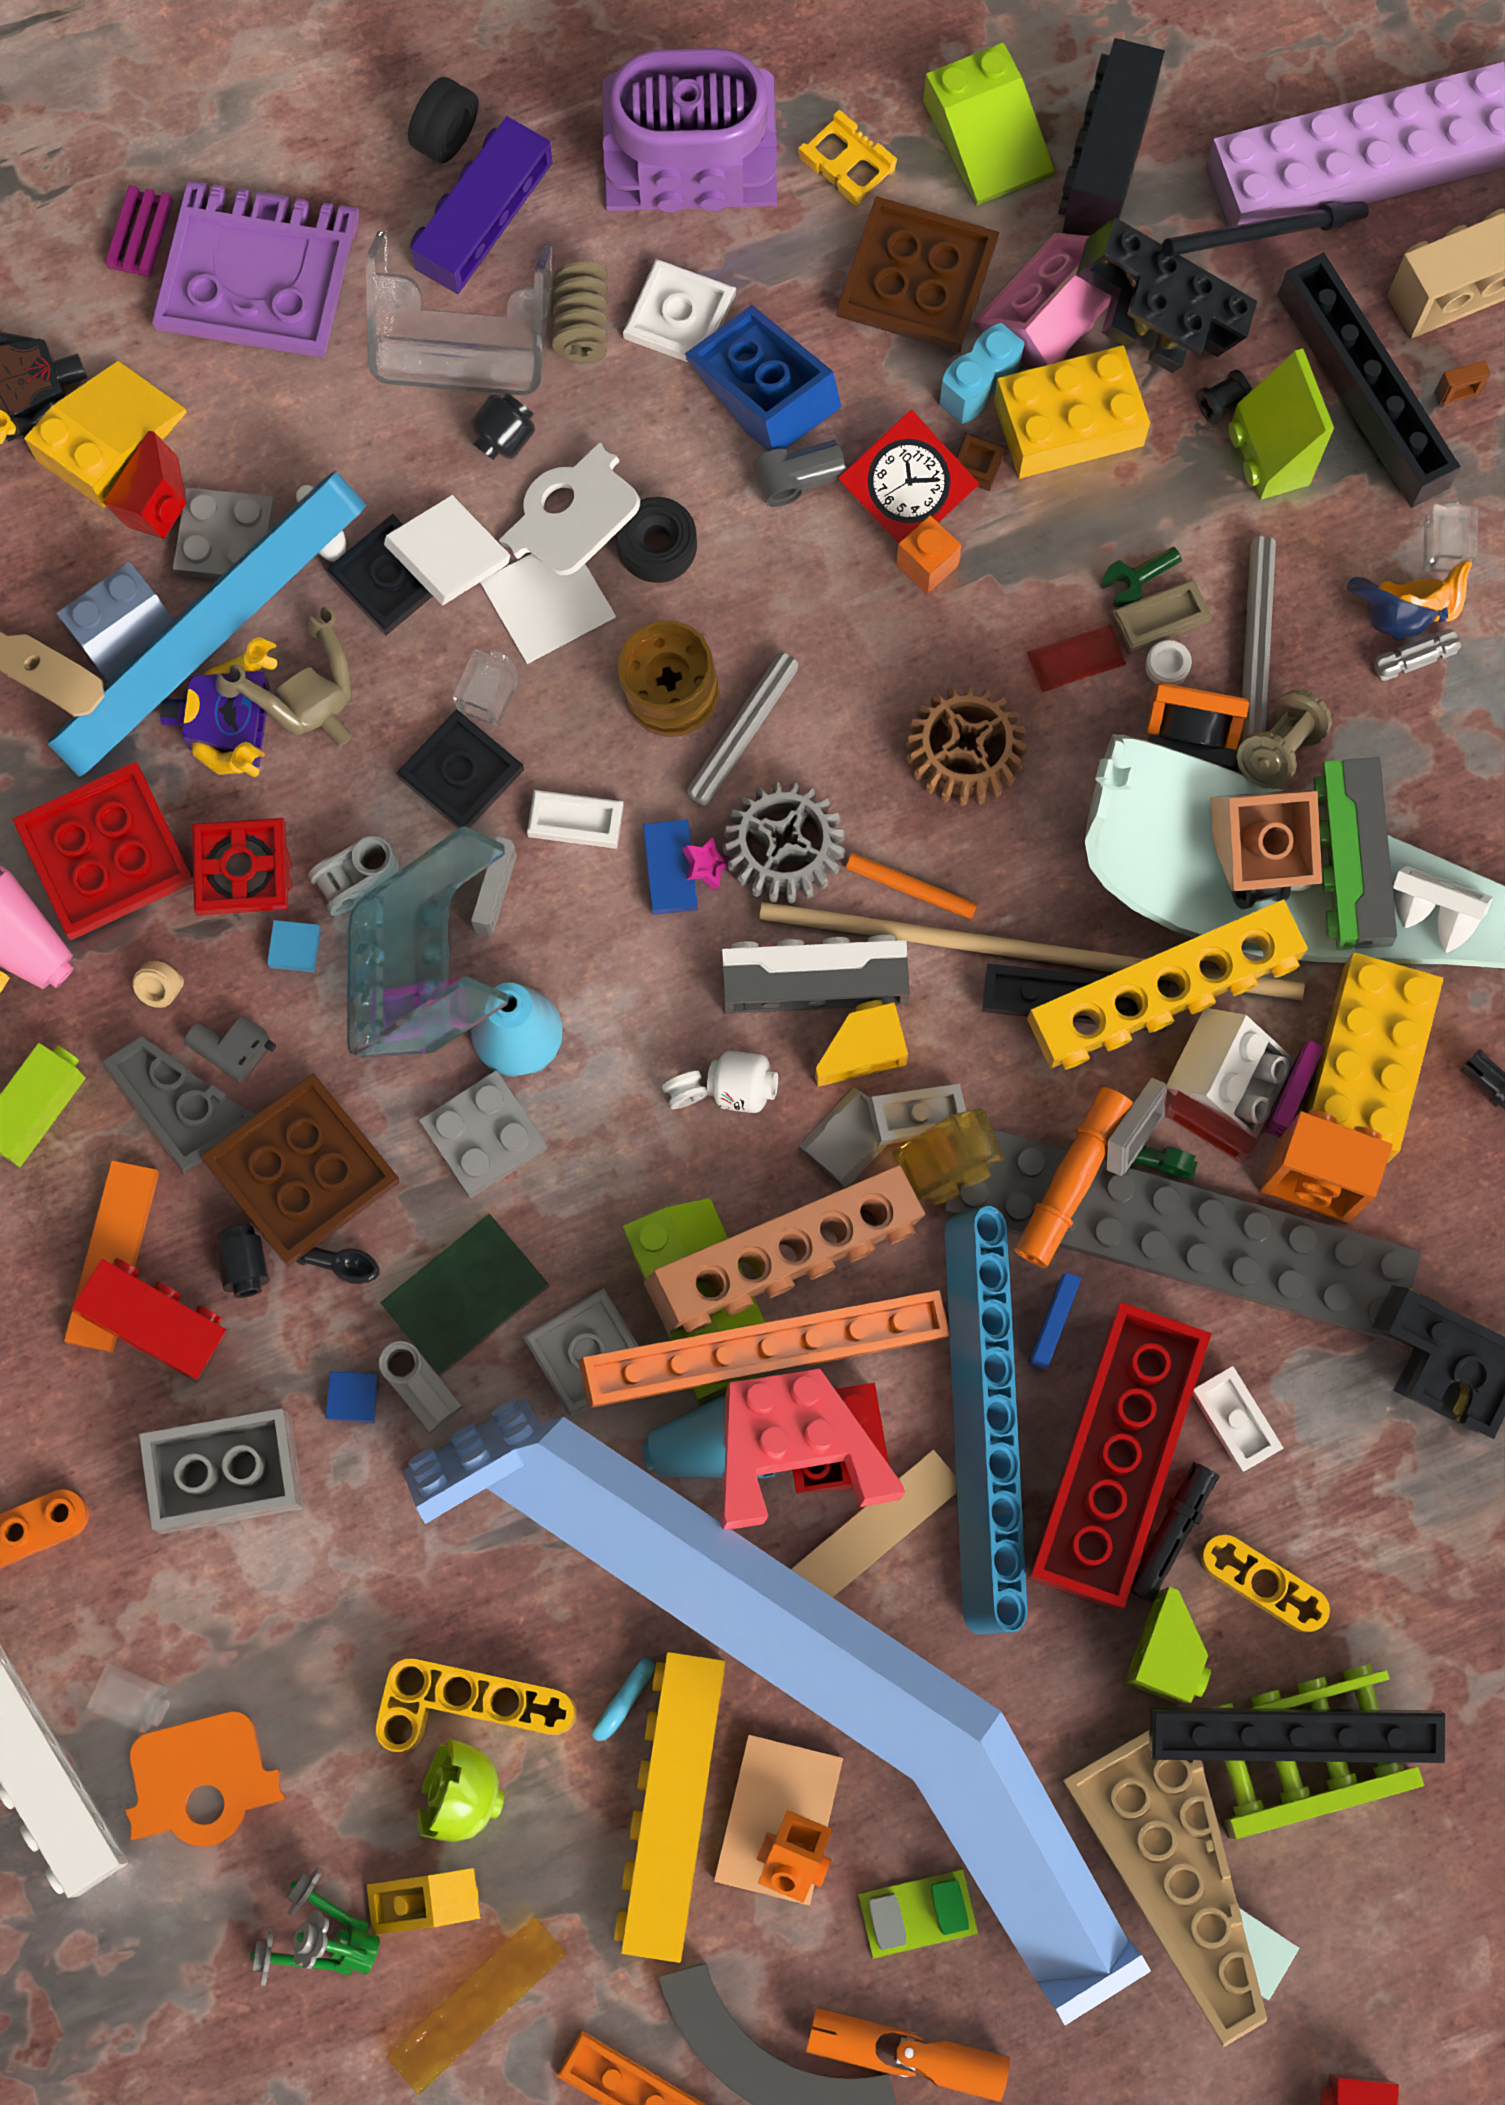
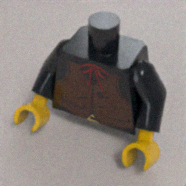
M0 331V444L5 441V438L8 442L15 439H24L52 405L67 396L63 386L87 379L78 353L54 361L44 339H35Z

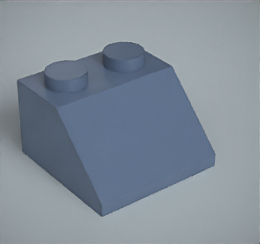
M130 561L56 613L68 634L107 683L174 621L157 595Z

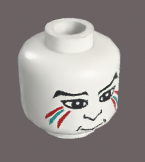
M726 1051L719 1060L712 1061L708 1072L707 1091L709 1096H714L719 1108L758 1113L765 1106L767 1099H775L778 1089L777 1072H771L770 1063L766 1056Z

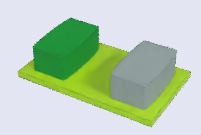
M963 1869L858 1894L873 1959L978 1934Z

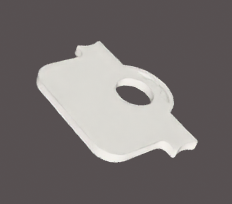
M598 443L573 468H554L535 479L525 494L523 504L525 515L499 539V542L502 546L510 548L517 559H520L525 553L531 552L554 573L570 575L578 571L637 513L640 507V498L635 489L613 471V468L619 463L618 457L608 453L602 443ZM560 488H569L574 491L573 502L565 511L556 514L545 511V501L553 491Z

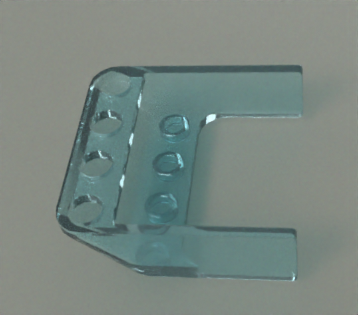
M460 827L367 893L356 903L348 924L347 1047L351 1054L361 1058L430 1054L508 1004V994L470 977H462L449 985L450 948L448 919L451 899L463 883L505 855L504 844L468 827Z

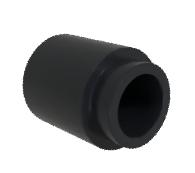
M238 1225L218 1232V1243L215 1245V1252L223 1290L233 1292L236 1298H246L261 1293V1286L267 1284L270 1278L262 1240L259 1235L255 1234L254 1227L251 1225Z

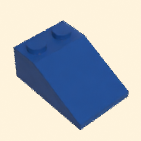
M753 305L685 353L686 360L745 432L767 451L786 449L841 408L834 372Z

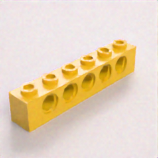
M1283 899L1031 1009L1027 1021L1050 1069L1062 1064L1064 1069L1068 1070L1089 1060L1088 1052L1102 1046H1105L1107 1051H1112L1132 1041L1131 1033L1147 1027L1149 1033H1152L1174 1022L1172 1015L1189 1009L1191 1014L1206 1010L1216 1004L1214 997L1229 990L1233 996L1247 992L1258 985L1257 978L1270 972L1273 973L1275 978L1292 972L1300 967L1298 960L1302 958L1308 947ZM1254 943L1258 945L1263 952V959L1252 961L1246 958L1242 952V944ZM1203 961L1216 963L1221 969L1222 977L1219 979L1206 978L1201 973L1199 964ZM1162 979L1174 981L1179 986L1180 996L1175 998L1163 996L1158 990L1157 982ZM1122 997L1132 999L1138 1006V1014L1130 1017L1122 1015L1116 1009L1115 1000ZM1078 1016H1088L1095 1022L1097 1031L1091 1035L1080 1034L1073 1026V1019Z

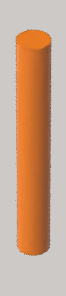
M853 852L846 866V870L969 920H972L978 906L976 902Z

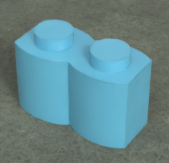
M1003 323L996 324L985 330L975 342L972 352L957 358L946 370L942 380L939 405L961 424L970 422L978 417L988 405L991 395L995 394L997 378L1019 372L1025 342Z

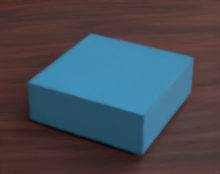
M274 920L267 962L269 968L315 973L321 934L320 926Z

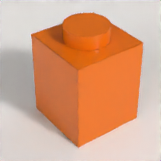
M930 515L898 544L896 566L922 591L928 594L958 567L962 545Z

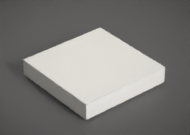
M655 259L625 326L623 337L625 340L688 362L685 353L722 327L736 296V288Z
M453 495L386 535L384 543L393 555L442 606L508 565L511 556Z

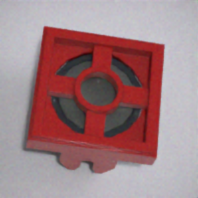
M284 818L192 823L194 912L197 916L288 910V891L293 888V883L289 874V869H292V861L286 846V822Z

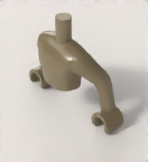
M329 606L322 607L320 611L321 619L325 623H319L313 616L309 615L306 630L313 638L321 639L329 661L331 681L317 674L312 667H308L285 681L276 690L274 695L245 678V671L239 665H231L230 675L236 682H229L221 674H217L215 686L220 695L233 698L240 693L263 708L275 722L293 735L299 736L322 726L339 747L345 745L353 736L336 716L350 702L352 693L346 653L333 628L336 613Z

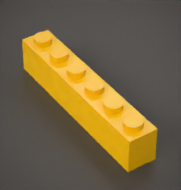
M667 1652L666 1663L656 1662L652 1691L661 1692L658 1712L649 1710L645 1740L654 1741L651 1761L641 1760L637 1790L646 1791L643 1811L634 1810L630 1830V1840L638 1841L635 1861L626 1860L622 1890L631 1891L628 1912L618 1911L614 1941L623 1942L621 1954L681 1963L725 1670V1661Z

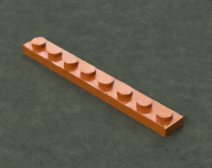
M940 1290L587 1356L581 1358L578 1362L588 1408L942 1340L949 1337V1327Z

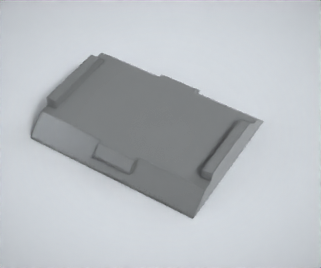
M854 1087L798 1146L844 1188L849 1187L887 1146H877L868 1106L870 1098Z

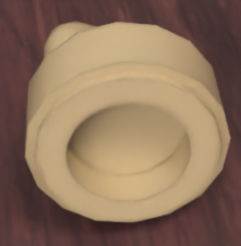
M148 961L143 964L132 979V987L137 997L148 1006L163 1008L171 1004L184 985V979L181 974L168 964L160 961Z

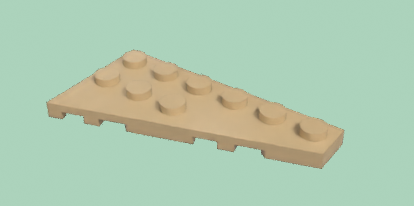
M1148 1730L1063 1780L1064 1787L1223 2048L1267 2022L1202 1760H1152L1149 1757Z

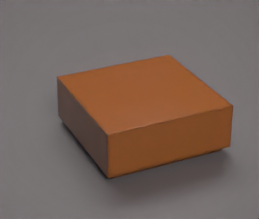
M1486 360L1445 371L1434 391L1439 404L1446 405L1480 395L1491 374Z

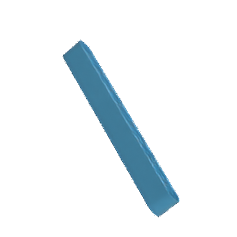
M336 470L330 473L104 686L105 697L91 714L72 716L48 740L47 745L78 777L88 772L355 519L367 504Z
M985 1206L954 1214L948 1219L944 1232L962 1605L964 1621L968 1629L977 1635L1019 1631L1026 1622L1028 1611L1007 1226L1002 1213L992 1206Z

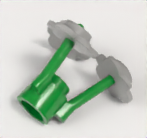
M317 1867L310 1877L302 1873L297 1880L290 1883L291 1890L286 1899L291 1901L292 1905L287 1914L294 1917L307 1900L348 1927V1929L340 1928L333 1940L328 1939L326 1935L329 1927L328 1918L323 1917L322 1912L313 1910L308 1916L307 1921L303 1922L295 1933L293 1940L295 1953L292 1955L271 1952L274 1933L273 1928H268L266 1942L256 1941L255 1951L249 1955L253 1961L252 1972H261L260 1985L266 1986L270 1964L331 1970L347 1976L350 1975L351 1971L366 1975L374 1964L379 1949L380 1937L367 1932L368 1922L352 1917L313 1891L315 1884L322 1874L320 1867ZM325 1951H329V1957L332 1959L320 1957Z

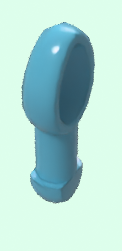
M647 1657L641 1658L617 1695L609 1703L591 1732V1736L596 1741L608 1739L621 1726L629 1710L655 1671L656 1665L651 1659Z

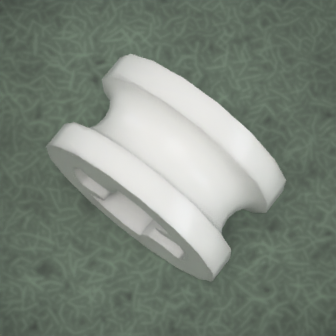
M699 1071L681 1074L663 1084V1092L671 1095V1100L668 1102L671 1109L689 1106L708 1095L707 1088L701 1087L699 1081L702 1079Z

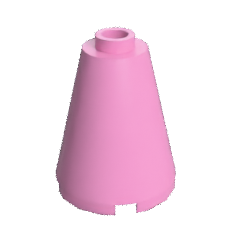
M1 865L0 967L41 989H45L49 984L57 988L74 969L69 964L73 954L14 875Z

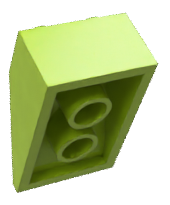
M1004 42L926 73L923 102L976 206L1054 175L1055 170L1022 76Z
M1304 349L1295 350L1237 404L1233 419L1229 423L1231 441L1235 448H1241L1245 459L1243 469L1247 483L1250 487H1256L1260 500L1309 486L1334 430Z

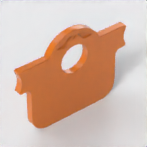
M226 1712L146 1733L136 1739L130 1750V1762L138 1797L137 1805L124 1811L131 1824L130 1840L172 1830L179 1839L190 1845L201 1847L217 1845L229 1839L238 1830L243 1822L246 1810L286 1800V1796L282 1792L279 1783L280 1770L267 1771L264 1769L255 1726L252 1720L241 1712ZM202 1785H211L217 1788L224 1799V1809L221 1816L215 1822L207 1825L195 1822L187 1810V1801L191 1792Z

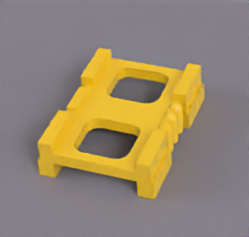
M839 109L833 115V121L807 145L803 143L798 148L799 159L817 174L820 171L823 172L822 175L834 186L837 184L838 192L857 207L861 200L888 174L891 175L895 171L897 158L879 143L873 147V141H868L867 136L862 137V132L857 131L858 125ZM829 134L837 135L847 144V148L833 160L827 159L816 149V146ZM861 160L867 161L879 172L866 186L857 185L847 176V172Z

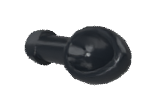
M314 1247L296 1261V1263L303 1266L310 1264L331 1270L341 1281L349 1284L369 1283L380 1275V1268L375 1259L362 1250L352 1248L336 1253Z

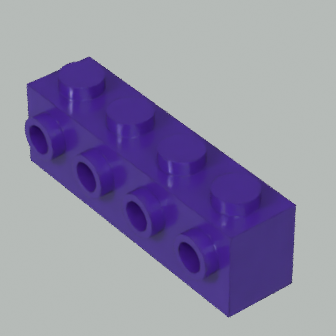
M508 116L505 117L498 128H492L486 135L482 150L476 159L468 161L462 168L455 188L450 194H444L438 201L431 221L426 227H420L414 234L410 249L415 270L454 293L459 294L553 164L550 140Z

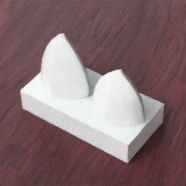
M1407 865L1399 870L1393 885V889H1396V912L1405 928L1421 922L1432 912L1436 904L1440 905L1438 935L1443 951L1447 953L1459 947L1474 933L1480 920L1488 913L1493 896Z

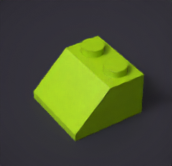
M1169 1586L1158 1592L1151 1606L1124 1681L1127 1685L1177 1705L1191 1703L1196 1696L1202 1697L1211 1675V1669L1204 1667L1208 1653L1179 1590Z

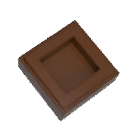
M965 433L956 458L980 483L977 487L991 491L1005 456L1006 447Z

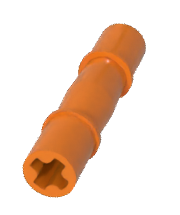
M1107 1087L1100 1088L1083 1122L1075 1130L1076 1139L1058 1166L1042 1202L1035 1204V1211L1014 1248V1251L1025 1260L1043 1268L1048 1267L1067 1229L1072 1227L1073 1221L1071 1217L1089 1190L1108 1151L1109 1138L1134 1104L1125 1095Z

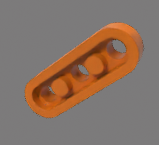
M62 1489L50 1492L1 1513L0 1569L80 1534L89 1520V1508L86 1501L79 1494ZM60 1505H66L69 1510L68 1517L63 1522H57L54 1518V1511ZM21 1524L24 1530L23 1536L20 1540L13 1542L9 1537V1531L12 1526Z

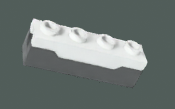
M876 935L870 937L868 942L850 943L849 938L832 937L824 939L823 944L804 945V941L798 939H787L779 941L777 946L759 947V944L756 942L744 941L732 944L731 949H722L725 1014L856 1008L860 1004L874 1000H881L883 1005L894 1002L895 1006L908 1005L910 988L907 941H896V937L892 935Z

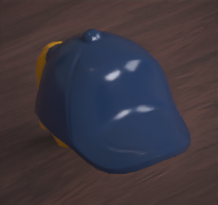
M1465 560L1452 568L1444 581L1417 579L1405 584L1383 581L1379 586L1366 578L1354 577L1348 582L1347 590L1369 602V620L1375 630L1392 635L1395 640H1400L1403 637L1420 634L1433 622H1450L1459 616L1464 606L1467 576L1472 562Z

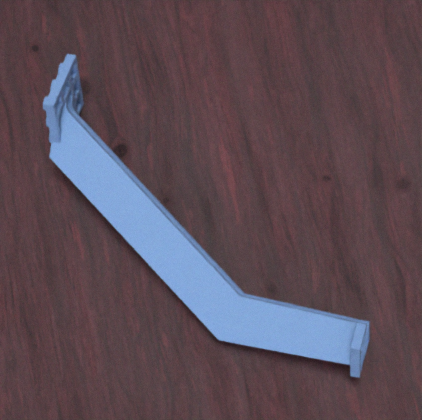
M527 1398L520 1402L514 1399L497 1407L491 1414L493 1418L477 1427L475 1424H469L456 1431L450 1437L451 1442L437 1451L429 1448L418 1453L409 1460V1467L402 1470L414 1505L425 1524L487 1488L914 1780L1030 1970L1045 1998L1064 2025L1150 1972L1141 1953L1124 1934L1013 1731L999 1709L733 1530L723 1529L721 1522L565 1417L540 1423Z

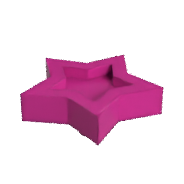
M713 837L707 840L701 847L687 845L682 848L690 864L686 880L701 879L713 890L719 888L721 871L728 866L729 860L718 853Z

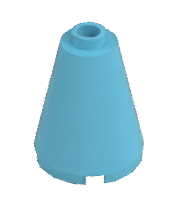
M502 983L489 992L474 1014L471 1026L472 1044L478 1057L490 1070H497L500 1074L507 1077L533 1074L544 1069L555 1058L562 1043L561 1017L550 999L539 991L516 983Z
M725 1394L651 1430L648 1434V1441L642 1444V1453L647 1469L649 1471L655 1470L659 1478H722L725 1468V1447H723ZM778 1472L758 1475L757 1478L767 1479L775 1477Z

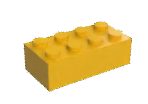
M1353 952L1342 969L1323 1041V1046L1325 1047L1317 1064L1305 1113H1308L1309 1110L1322 1111L1335 1117L1336 1124L1353 1130L1356 1126H1362L1379 1132L1382 1135L1381 1140L1393 1144L1387 1161L1389 1163L1401 1149L1444 978Z

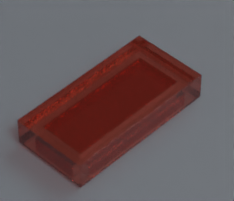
M1178 1091L1165 1112V1117L1239 1163L1245 1162L1259 1141L1181 1091Z

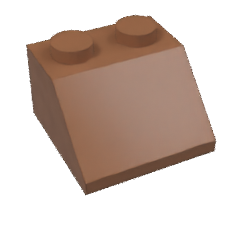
M1286 790L1210 797L1213 844L1231 891L1322 883L1318 791Z

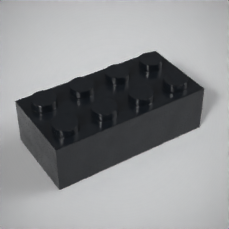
M1114 38L1110 55L1101 54L1095 76V85L1093 91H1090L1084 114V123L1077 136L1072 165L1068 168L1063 186V196L1058 214L1066 216L1062 233L1091 236L1113 218L1120 219L1153 103L1165 50Z

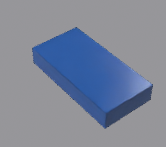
M688 819L643 824L653 915L698 910L695 880H686L690 864L682 851V848L685 846H691Z
M1066 1272L1059 1279L1028 1360L1029 1366L1044 1372L1049 1366L1082 1279L1081 1277Z

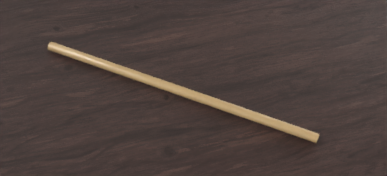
M762 902L759 920L865 936L892 935L896 937V940H906L912 943L1113 973L1146 960L1143 958ZM1200 967L1201 973L1208 979H1219L1222 977L1221 970ZM1261 976L1256 979L1258 985L1246 992L1302 1001L1305 983Z

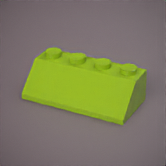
M710 1198L666 1207L623 1226L626 1240L644 1281L647 1280L654 1270L728 1239ZM738 1262V1269H739L740 1273L745 1277V1275H744V1273H743V1271H742V1269H741V1266H740V1264H739V1262ZM696 1280V1287L703 1296L715 1297L714 1289L708 1282ZM753 1297L751 1299L754 1304L735 1315L728 1316L724 1310L710 1316L712 1323L694 1333L686 1335L684 1329H680L668 1336L670 1341L762 1324L765 1321ZM776 1372L691 1389L698 1406L724 1395L730 1382L767 1377Z

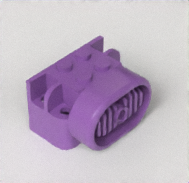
M660 49L634 56L618 72L609 74L603 79L602 125L607 211L659 209L663 212H677L681 209L691 208L719 211L727 207L777 206L775 79L769 71L757 68L745 56L728 49Z

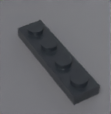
M987 963L982 1012L1028 1017L1031 1009L1107 976ZM1157 982L1160 993L1169 998L1171 983ZM1122 997L1115 1000L1116 1009L1122 1015L1130 1017L1138 1014V1006L1132 999ZM1078 1016L1073 1019V1022L1096 1025L1088 1016ZM1167 1026L1158 1030V1032H1165Z

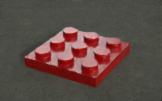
M137 761L12 819L65 934L70 941L193 883V876Z

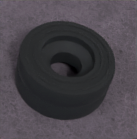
M440 77L435 80L424 92L413 112L408 128L409 144L415 150L426 154L436 162L446 163L451 160L464 145L474 126L479 107L477 95L450 78Z
M649 497L640 500V507L637 513L617 532L618 551L621 561L629 572L647 582L663 583L678 578L691 566L697 552V531L692 516L681 504L669 498ZM655 530L665 532L670 538L668 545L659 550L649 548L644 542L647 534Z

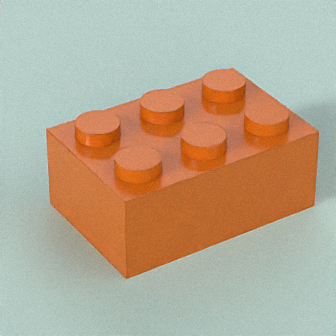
M1309 1110L1308 1113L1301 1111L1276 1141L1260 1193L1348 1224L1376 1198L1393 1144L1381 1140L1382 1135L1373 1129L1356 1126L1353 1130L1336 1124V1118L1328 1113L1318 1110Z

